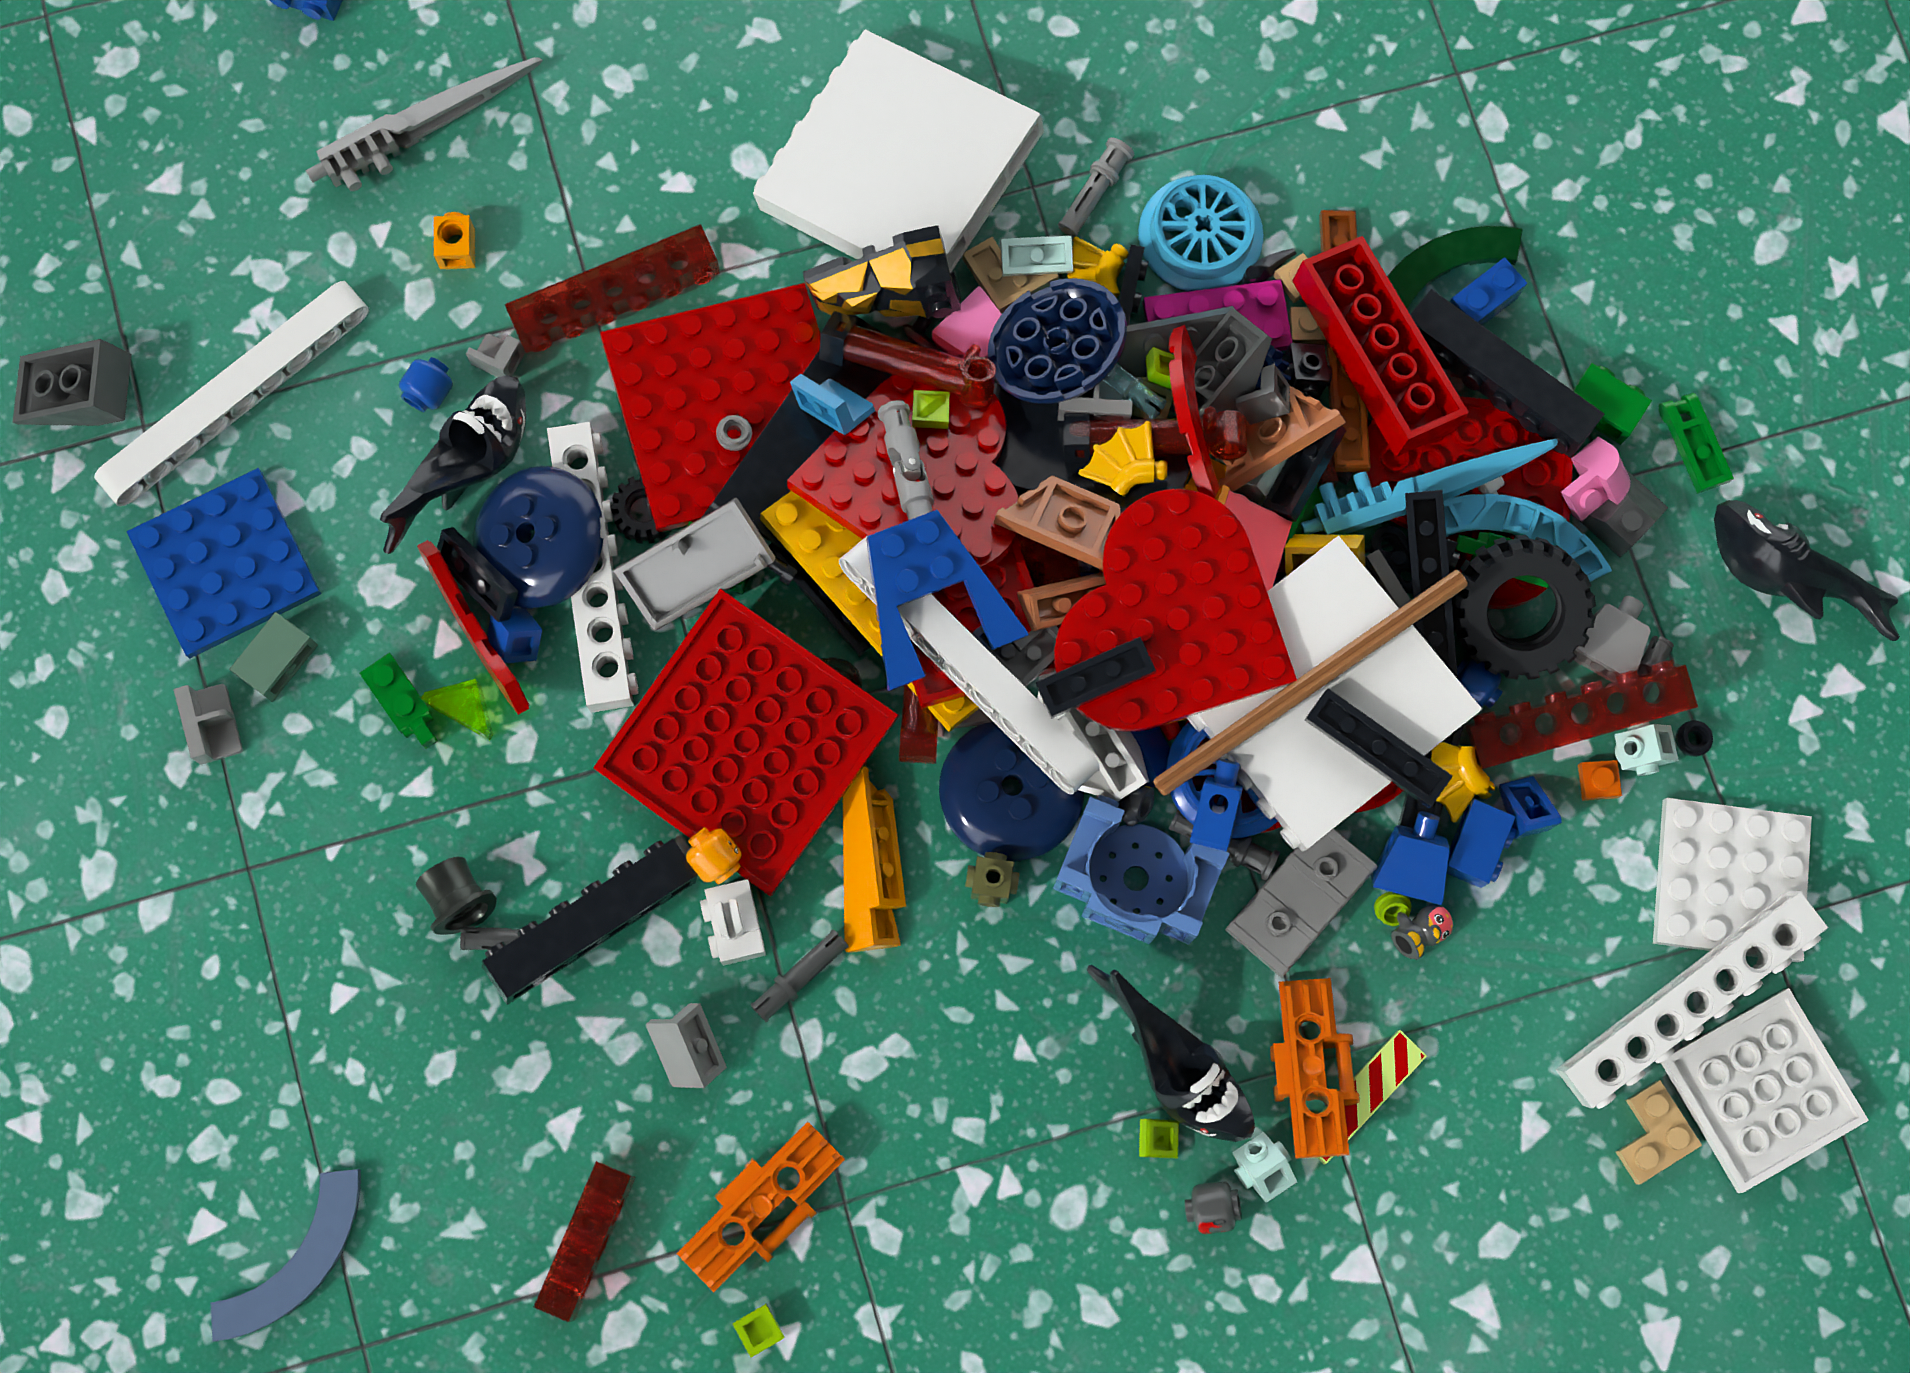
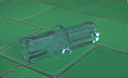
M1118 364L1103 380L1123 396L1122 400L1132 401L1135 406L1149 415L1151 419H1155L1160 412L1150 406L1149 402L1154 403L1162 410L1166 405L1167 401L1145 386L1141 377H1133Z

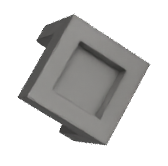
M491 334L485 335L477 350L469 347L466 352L471 365L496 377L513 376L525 354L520 340L509 335L506 336L505 340H501Z

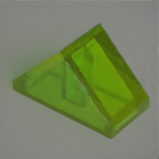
M476 679L426 691L422 695L421 699L427 706L489 741L492 738L493 731L482 686Z

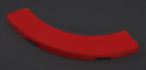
M1183 325L1173 329L1169 340L1170 353L1173 352L1175 359L1169 362L1172 396L1181 435L1185 434L1192 455L1188 456L1187 459L1198 492L1215 498L1220 486L1207 449L1195 390V363L1197 356L1186 326Z
M428 540L417 545L453 615L504 697L518 715L528 710L530 705L516 677L490 645L486 633L474 613H471L440 551Z

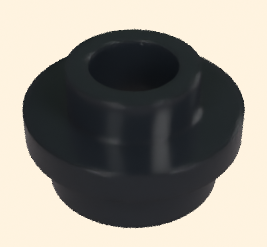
M1691 720L1678 728L1676 743L1684 754L1697 757L1710 750L1713 744V734L1705 723ZM1689 733L1695 734L1698 737L1697 745L1689 742Z

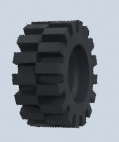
M641 475L639 480H634V477L628 478L629 483L624 485L622 482L618 486L619 492H614L612 496L613 504H611V511L617 529L628 540L635 539L636 543L643 544V541H648L649 544L655 543L654 539L658 537L662 540L666 537L665 533L667 531L658 532L653 519L648 522H640L632 517L631 507L633 503L640 498L647 497Z

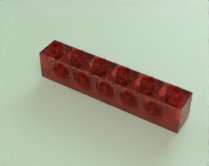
M699 224L505 304V307L525 353L531 351L541 352L548 349L552 342L562 338H575L584 333L586 328L596 324L606 325L613 322L620 314L630 310L632 312L641 311L654 300L662 297H675L682 292L683 288L693 284H706L713 280L715 275L720 274L717 258L702 225ZM676 261L688 263L685 268L680 270L671 268L672 264ZM645 274H653L656 276L655 279L649 283H642L639 281L640 277ZM613 287L623 289L618 296L611 297L606 295L608 290ZM586 300L590 302L586 309H574L575 304L579 301ZM547 314L558 315L552 323L546 324L541 322L542 318Z
M1673 659L1651 665L1652 672L1638 675L1637 670H1632L1615 675L1617 682L1602 685V681L1598 680L1580 685L1581 692L1567 696L1565 690L1544 696L1545 703L1531 706L1530 701H1525L1509 706L1510 713L1496 716L1494 711L1476 715L1473 717L1474 723L1466 725L1471 745L1475 747L1477 763L1481 769H1485L1697 708L1698 704L1685 664L1674 665ZM1654 682L1659 687V696L1655 701L1649 703L1643 696V689L1648 683ZM1618 692L1622 695L1624 704L1620 711L1612 713L1607 707V699L1612 693ZM1582 702L1588 708V716L1583 722L1576 723L1571 717V710L1574 705ZM1542 713H1548L1553 720L1552 728L1546 733L1538 732L1535 727V721ZM1512 723L1517 728V737L1513 742L1505 744L1500 739V729L1505 724Z

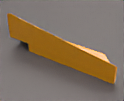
M866 766L862 768L843 795L844 940L849 946L845 949L846 952H860L901 946L893 909L906 906L893 798L885 789H876L869 780L868 772L870 770Z

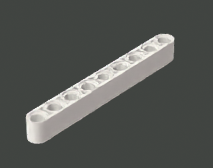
M340 281L335 283L104 463L95 473V480L117 506L130 504L356 327L368 315L369 307L347 282Z
M866 536L839 559V565L846 576L876 605L866 542L868 536ZM932 594L897 607L910 639L1063 791L1073 794L1100 769L1099 762L1091 751L1056 717L1051 719L1046 707Z

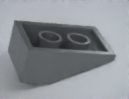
M1233 307L1195 352L1197 356L1195 363V390L1200 421L1202 425L1223 441L1244 417L1236 407V398L1254 392L1272 341L1271 337Z
M102 339L20 356L13 423L17 425L100 426L125 421L132 354Z

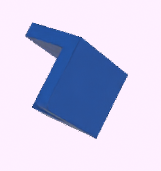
M513 608L510 619L502 622H497L490 616L487 633L488 641L504 663L537 660L542 629L527 609Z

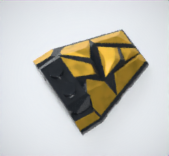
M939 226L926 227L895 235L892 237L894 246L876 252L874 245L862 248L863 257L853 262L849 258L842 256L803 271L804 281L818 310L830 315L834 311L846 315L870 314L876 310L885 317L918 315L926 318L931 316L943 318L951 315L952 312L961 310L959 285L955 273H950Z

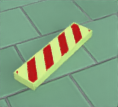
M1398 1030L1354 1076L1355 1092L1359 1093L1360 1102L1353 1105H1344L1348 1140L1427 1057L1401 1030ZM1333 1156L1317 1158L1323 1164H1327Z

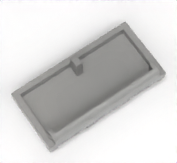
M734 498L727 504L696 520L662 542L660 541L633 559L619 565L614 569V572L654 631L714 598L719 589L726 591L763 570L767 565L774 562L775 556L739 500Z
M1332 829L1307 850L1302 852L1299 847L1295 848L1242 911L1226 927L1225 931L1278 976L1283 978L1378 866L1336 830Z

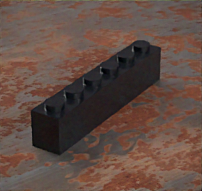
M1431 289L1411 312L1412 319L1443 369L1450 370L1461 378L1462 382L1469 389L1479 391L1486 396L1495 408L1500 411H1506L1519 420L1521 426L1527 431L1535 432L1546 441L1557 439L1558 442L1555 448H1553L1554 451L1572 458L1605 415Z
M1442 490L1405 493L1413 598L1449 575ZM1450 598L1416 622V630L1458 679L1452 600Z
M671 839L665 844L662 840L655 842L643 852L645 857L634 864L631 860L622 863L613 870L612 874L614 876L606 882L601 883L600 880L591 883L581 891V898L571 904L568 900L558 904L549 912L551 917L542 923L530 922L517 932L519 936L517 939L507 945L504 941L499 942L485 952L487 958L482 960V968L505 1003L508 1005L695 884L698 874L687 862L686 856L675 840Z

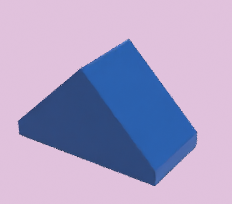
M1534 776L1499 784V792L1505 812L1515 816L1512 825L1516 829L1514 839L1549 831L1561 823L1560 814Z

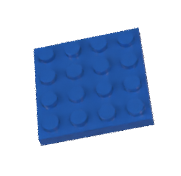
M259 468L126 531L185 656L189 659L268 621L275 612L280 615L321 595L320 589Z

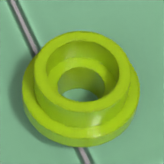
M1394 892L1382 894L1374 904L1377 918L1389 926H1398V913L1403 912L1409 917L1412 908L1408 896Z

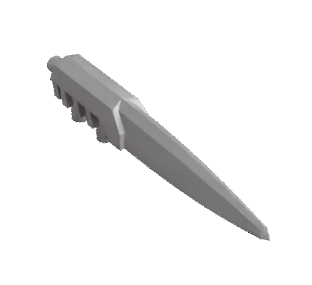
M535 57L498 69L447 89L394 115L386 114L317 150L316 152L321 162L305 171L312 183L328 175L335 188L341 185L340 180L343 178L348 189L356 191L362 186L355 173L356 171L361 169L363 173L370 171L367 165L374 162L381 175L389 174L393 167L386 155L390 153L394 157L400 155L399 147L409 148L419 142V139L478 107L539 66L543 60Z

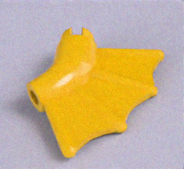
M1077 236L1074 237L1072 249L1073 272L1067 273V279L1077 278L1093 281L1107 288L1117 298L1120 295L1117 277L1125 265L1124 260L1129 255L1128 250L1120 244H1114L1110 251L1105 252Z
M1146 421L1137 428L1127 429L1118 427L1111 440L1104 444H1095L1093 446L1094 453L1090 463L1079 470L1080 476L1108 485L1125 497L1130 489L1137 484L1154 483L1155 479L1165 480L1167 478L1168 463L1164 460L1155 461L1152 425L1150 421Z
M1441 742L1431 750V761L1453 776L1436 801L1445 806L1451 821L1455 823L1459 820L1475 795H1478L1481 799H1487L1492 796L1488 791L1495 790V785L1478 765L1475 747L1454 746Z

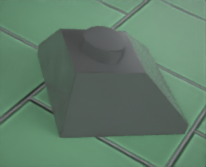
M1628 471L1630 488L1624 499L1618 505L1608 499L1583 521H1580L1620 558L1668 509L1661 500Z

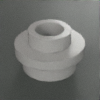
M730 415L719 422L716 429V437L723 448L730 451H738L744 449L750 443L752 428L745 418ZM730 430H737L741 436L737 439H732L727 433Z

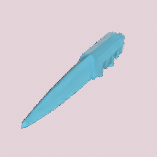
M1551 439L1457 463L1413 478L1410 477L1398 481L1393 491L1388 481L1372 488L1366 471L1353 475L1358 493L1354 494L1352 492L1339 499L1337 498L1333 483H1326L1319 487L1324 504L1319 503L1315 505L1313 511L1316 518L1301 523L1303 534H1314L1321 531L1322 534L1345 535L1406 515L1405 493L1442 490L1443 500L1455 497L1555 448L1558 440Z

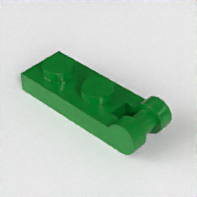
M1692 392L1683 395L1679 401L1673 402L1669 400L1660 403L1658 406L1660 417L1670 430L1697 494L1730 483L1734 477L1698 396ZM1686 413L1691 420L1683 422L1680 415Z

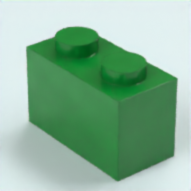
M1593 363L1585 370L1572 390L1605 414L1595 429L1620 445L1631 435L1652 402L1640 388L1625 384L1617 379L1608 368L1596 366Z

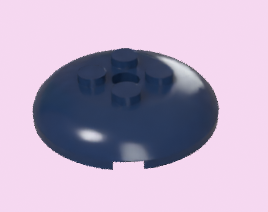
M1077 278L1054 280L1049 282L1050 287L1041 289L1033 294L1029 290L1007 307L997 320L988 343V358L993 375L1004 390L1014 397L1027 402L1053 404L1068 401L1085 394L1109 375L1123 353L1127 337V321L1119 301L1104 286L1093 281Z
M552 466L526 468L508 476L488 495L476 519L473 547L518 590L514 606L525 609L548 605L555 606L579 591L592 575L603 547V538L600 537V518H602V512L594 493L574 474ZM535 530L534 537L531 540L532 533L530 531Z
M994 722L980 724L972 728L954 744L944 761L939 780V799L948 826L955 836L969 849L982 856H985V852L1007 855L1006 861L1020 862L1044 855L1062 843L1076 825L1084 801L1083 791L1077 790L1073 794L1063 791ZM1009 779H1016L1021 784L1022 791L1015 796L1007 795L1002 789V783Z

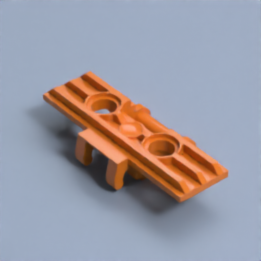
M1331 978L1279 982L1284 1043H1273L1270 1047L1271 1061L1275 1062L1277 1084L1274 1087V1100L1282 1102L1284 1098L1290 1097L1295 1158L1349 1155L1344 1105L1357 1104L1360 1102L1359 1093L1355 1092L1350 1050V1045L1354 1043L1353 1035L1347 1033L1337 1034ZM1307 1021L1315 1022L1320 1027L1321 1033L1315 1039H1305L1299 1033L1300 1025ZM1335 1048L1340 1090L1327 1088L1323 1049ZM1321 1100L1327 1105V1109L1321 1113L1311 1112L1306 1106V1101Z
M807 1122L763 1167L752 1158L745 1165V1169L725 1189L722 1188L715 1195V1198L723 1207L676 1254L713 1292L755 1251L765 1261L769 1262L773 1258L772 1253L808 1216L813 1218L817 1214L805 1200L845 1159ZM787 1167L796 1169L800 1176L799 1184L792 1190L782 1189L777 1180L779 1172ZM790 1197L798 1206L760 1243L754 1237L753 1232L777 1206ZM732 1222L742 1225L745 1231L743 1241L735 1246L727 1244L723 1238L725 1226Z

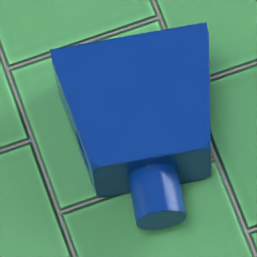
M1218 759L1214 778H1206L1189 843L1227 852L1243 790V785L1236 784L1240 769L1239 763ZM1217 794L1225 796L1227 798L1226 805L1216 804L1214 796Z
M1419 811L1413 829L1401 825L1395 826L1376 863L1378 867L1371 874L1373 887L1442 905L1449 858V844L1445 837L1435 835L1440 821L1438 816Z

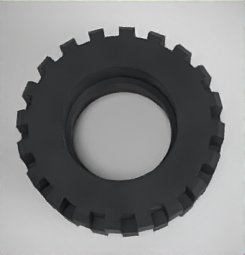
M1515 535L1514 540H1506L1504 537L1493 540L1495 545L1487 549L1483 545L1475 551L1477 556L1471 562L1466 559L1460 567L1468 585L1451 597L1454 631L1469 656L1477 664L1484 662L1485 669L1495 675L1500 672L1506 678L1518 680L1519 675H1525L1528 680L1537 679L1540 676L1539 672L1546 670L1551 675L1560 670L1558 664L1565 659L1570 664L1577 657L1574 652L1579 645L1585 647L1589 640L1586 632L1588 628H1594L1596 618L1592 613V608L1596 607L1595 595L1590 590L1592 585L1579 564L1558 545L1550 544L1545 539L1536 537L1534 540L1529 539L1526 535ZM1533 575L1541 578L1549 584L1556 600L1555 609L1549 622L1539 632L1525 638H1507L1499 634L1491 626L1487 614L1488 604L1495 590L1507 580L1517 576Z

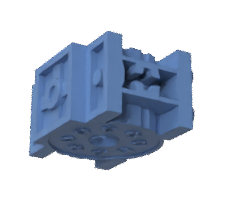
M1099 795L1097 799L1090 797L1053 889L1086 902L1081 917L1147 944H1150L1159 932L1189 945L1198 936L1203 923L1202 919L1230 853L1191 843L1184 854L1174 839L1157 828L1142 824L1119 826L1125 810L1118 808L1119 803L1102 795ZM1136 843L1138 849H1133L1132 844ZM1109 853H1113L1115 858L1111 859ZM1162 853L1161 859H1157L1155 854ZM1138 867L1145 871L1148 883L1144 889L1133 891L1124 884V873L1129 868ZM1104 876L1106 881L1101 882L1099 878ZM1166 876H1170L1172 878V881L1167 882L1165 879ZM1116 899V905L1112 904L1110 900ZM1157 899L1162 900L1163 904H1162V905H1158V904L1156 903V900H1157ZM1137 908L1140 913L1134 914L1133 910Z

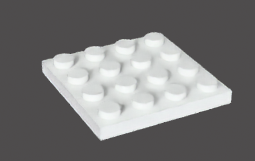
M1673 798L1664 799L1662 801L1653 944L1711 951L1785 893L1801 891L1807 899L1812 816ZM1782 925L1775 931V938L1779 944H1783L1787 939V931ZM1751 947L1747 951L1746 956L1758 957V953ZM1800 949L1790 957L1792 962L1804 961V951Z
M1789 988L1778 992L1677 1049L1668 1059L1661 1062L1737 1193L1749 1190L1869 1121Z

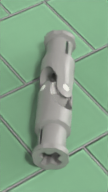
M896 400L881 406L878 410V418L885 426L886 434L884 441L893 466L901 508L907 513L908 520L932 512L934 498L924 463L920 460L918 454L920 447L915 429L910 425L908 417L910 415V407L904 401Z

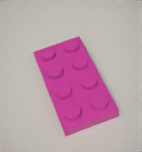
M1281 280L1143 298L1146 322L1233 306L1235 310L1272 338L1270 345L1274 346L1275 349L1286 351L1290 343H1293Z

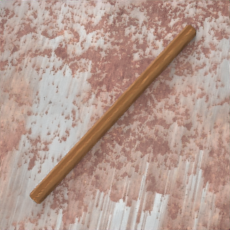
M1459 570L1451 572L1298 678L1297 681L1285 687L1158 775L1153 781L1155 787L1163 796L1178 788L1459 593L1468 585L1466 578Z

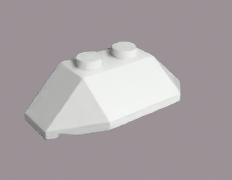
M1056 671L1039 676V680L1055 674ZM1038 692L1037 699L1045 706L1042 697ZM1076 709L1056 717L1091 751L1100 765V769L1078 790L1097 796H1106L1118 802L1149 782L1140 746L1130 731L1105 728L1106 726L1084 717Z

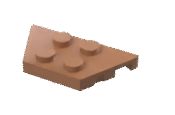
M1290 386V413L1252 425L1243 417L1236 428L1227 436L1228 445L1223 455V462L1227 467L1225 478L1219 479V486L1223 484L1229 487V490L1232 492L1345 424V419L1338 410H1330L1324 407L1317 399L1311 396L1305 397L1301 391Z
M1052 475L1041 482L1037 489L1029 490L1019 496L1018 501L1006 510L1003 507L999 509L993 523L1103 570L1102 560L1106 539L1111 527L1121 515L1118 503Z

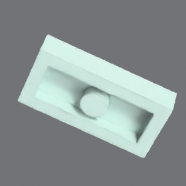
M1071 236L1001 239L1002 276L1073 272Z

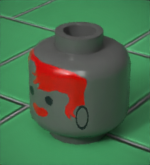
M1221 1181L1195 1185L1192 1190V1199L1185 1200L1188 1223L1195 1222L1196 1228L1202 1234L1232 1231L1235 1228L1236 1221L1242 1220L1238 1190H1232L1227 1182Z

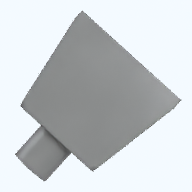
M1624 596L1618 608L1610 604H1605L1594 614L1596 617L1594 628H1588L1586 632L1589 636L1585 647L1579 645L1574 652L1577 657L1574 661L1621 688L1630 684L1636 677L1651 632L1648 625L1637 620L1644 604L1632 596Z

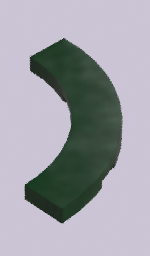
M1481 226L1450 232L1418 247L1396 265L1387 277L1406 309H1408L1422 289L1452 269L1467 264L1498 263L1504 257L1511 265H1515L1518 260L1523 229L1507 226Z

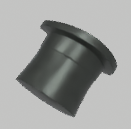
M464 857L449 858L434 865L424 872L416 882L417 889L433 910L436 920L431 924L430 928L433 933L438 935L462 932V926H478L492 914L497 904V899L492 891L481 890L477 885Z

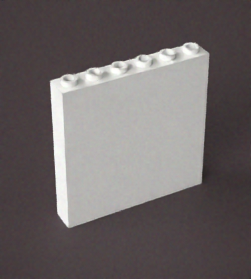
M864 30L859 39L851 43L847 56L841 65L834 68L829 82L822 93L814 97L807 115L795 125L792 136L785 147L777 151L770 169L758 179L753 195L761 211L857 260L863 257L862 248L874 245L876 252L894 246L892 237L895 235L938 225L944 241L948 267L951 273L1043 134L1041 114L874 33Z
M1339 535L1267 591L1297 679L1399 609ZM1413 625L1219 758L1228 759L1240 764L1237 777L1238 783L1243 785L1245 790L1251 787L1260 799L1256 802L1260 810L1268 819L1276 818L1284 828L1280 831L1282 837L1293 849L1299 847L1302 852L1307 850L1391 783L1390 780L1304 720L1327 688L1422 755H1426L1482 710ZM1287 686L1186 718L1198 732L1204 729L1212 739Z

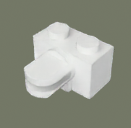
M746 879L704 889L706 899L700 900L704 922H712L714 935L708 936L712 958L719 957L721 964L724 966L766 956L749 880Z

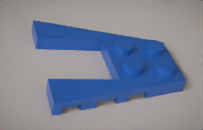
M938 510L874 533L866 538L888 692L925 677L897 607L964 582L992 650L1029 635Z

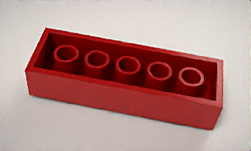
M1360 236L1303 260L1292 282L1394 455L1398 457L1456 431L1469 412L1364 237Z

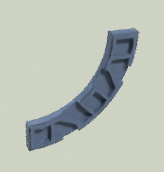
M361 1169L320 1173L317 1208L302 1244L283 1268L263 1284L242 1295L227 1300L211 1302L212 1342L237 1338L256 1332L274 1323L306 1301L324 1282L343 1253L353 1221L356 1219L361 1190Z

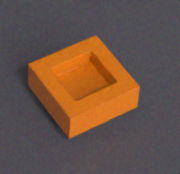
M1617 760L1581 762L1578 765L1582 801L1613 799L1622 796Z

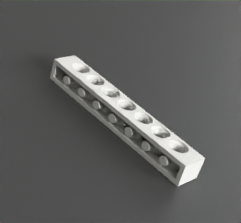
M590 422L547 428L552 467L566 470L580 478L594 493L602 512V518H600V537L603 538V547L599 560L603 561V565L600 570L592 573L579 591L571 596L586 706L591 713L634 706L633 695L639 694L636 674L629 673L627 660L633 659L631 639L624 638L622 625L628 624V615L625 603L619 604L617 591L623 590V584L615 574L612 556H618V547L615 534L609 535L607 522H612L613 517L610 500L604 501L602 488L608 487V479L605 466L599 467L597 454H603L600 432H593ZM577 458L588 460L586 466L582 469L575 470L570 468V466ZM602 593L608 596V600L603 606L593 607L590 605V600L594 595ZM602 628L613 630L612 637L606 642L595 640L596 633ZM611 662L618 665V670L613 676L603 677L600 675V669L604 664Z
M1801 891L1785 893L1559 1066L1556 1071L1583 1106L1592 1109L1595 1106L1598 1109L1603 1108L1615 1099L1616 1095L1614 1092L1624 1084L1631 1086L1642 1079L1646 1074L1644 1069L1654 1061L1658 1064L1668 1059L1675 1052L1673 1047L1683 1039L1689 1041L1698 1036L1704 1030L1703 1023L1713 1016L1716 1019L1728 1013L1734 1007L1731 1003L1741 994L1747 996L1763 985L1761 981L1763 977L1771 971L1775 974L1789 966L1792 962L1790 957L1800 949L1806 951L1815 946L1821 940L1819 934L1825 931L1828 926ZM1780 925L1784 926L1787 931V939L1783 944H1779L1775 938V931ZM1751 947L1758 953V961L1753 967H1750L1746 961V953ZM1724 969L1729 975V983L1726 988L1720 989L1717 985L1716 977ZM1696 992L1700 998V1005L1696 1011L1691 1012L1687 1006V998L1691 993ZM1666 1014L1671 1020V1027L1666 1034L1662 1035L1658 1030L1657 1023L1659 1018ZM1638 1037L1642 1043V1049L1637 1056L1632 1057L1628 1051V1044L1632 1038ZM1608 1059L1612 1064L1613 1071L1610 1077L1603 1080L1598 1073V1068L1602 1061Z

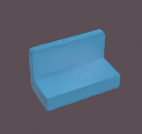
M799 374L790 381L799 407L844 436L875 412L871 402L832 379H827L824 383L818 385L804 375Z

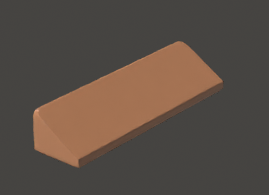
M1103 572L1019 591L1017 592L1018 600L1031 630L1036 631L1060 625L1066 614L1078 600L1092 590L1105 585Z

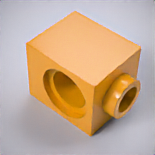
M448 212L444 216H434V258L440 269L475 268V228L469 215L459 212ZM453 235L462 236L456 243H447L448 239Z

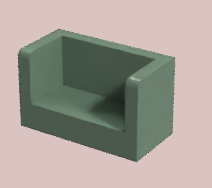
M275 612L229 670L273 702L317 648L318 644Z

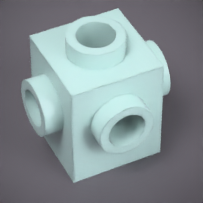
M1642 721L1627 725L1628 731L1615 734V755L1621 764L1622 770L1637 771V776L1658 773L1659 766L1679 761L1671 725H1650L1649 721Z
M1264 1132L1232 1152L1239 1165L1235 1169L1239 1180L1246 1189L1253 1186L1266 1203L1297 1183L1288 1163L1291 1161L1289 1153L1280 1141L1273 1143Z

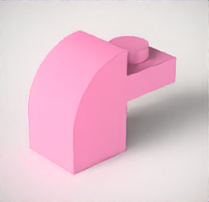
M1597 437L1571 458L1579 477L1561 491L1572 516L1579 521H1583L1608 499L1618 505L1629 491L1630 478L1617 449L1610 443Z

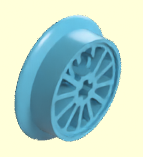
M1194 175L1169 182L1149 199L1140 217L1138 236L1140 246L1145 247L1143 253L1145 260L1149 261L1148 265L1163 281L1184 291L1233 286L1242 280L1246 269L1257 262L1261 254L1263 226L1255 205L1237 186L1217 176ZM1193 196L1199 197V203ZM1206 196L1215 198L1210 209L1206 208ZM1220 203L1228 206L1223 211L1215 213ZM1185 207L1192 214L1180 218L1176 215L1175 209ZM1232 215H1234L1239 220L1223 221ZM1204 227L1208 228V231L1205 230V229L1202 230L1201 232H1199V231L1196 230V228H1198V229H1202V228H1204ZM1224 231H1240L1242 240ZM1164 232H1181V234L1166 240ZM1185 241L1189 244L1183 255H1179L1172 249ZM1219 241L1234 248L1235 252L1227 255ZM1211 247L1220 261L1209 263L1207 248ZM1194 248L1201 250V263L1188 260Z

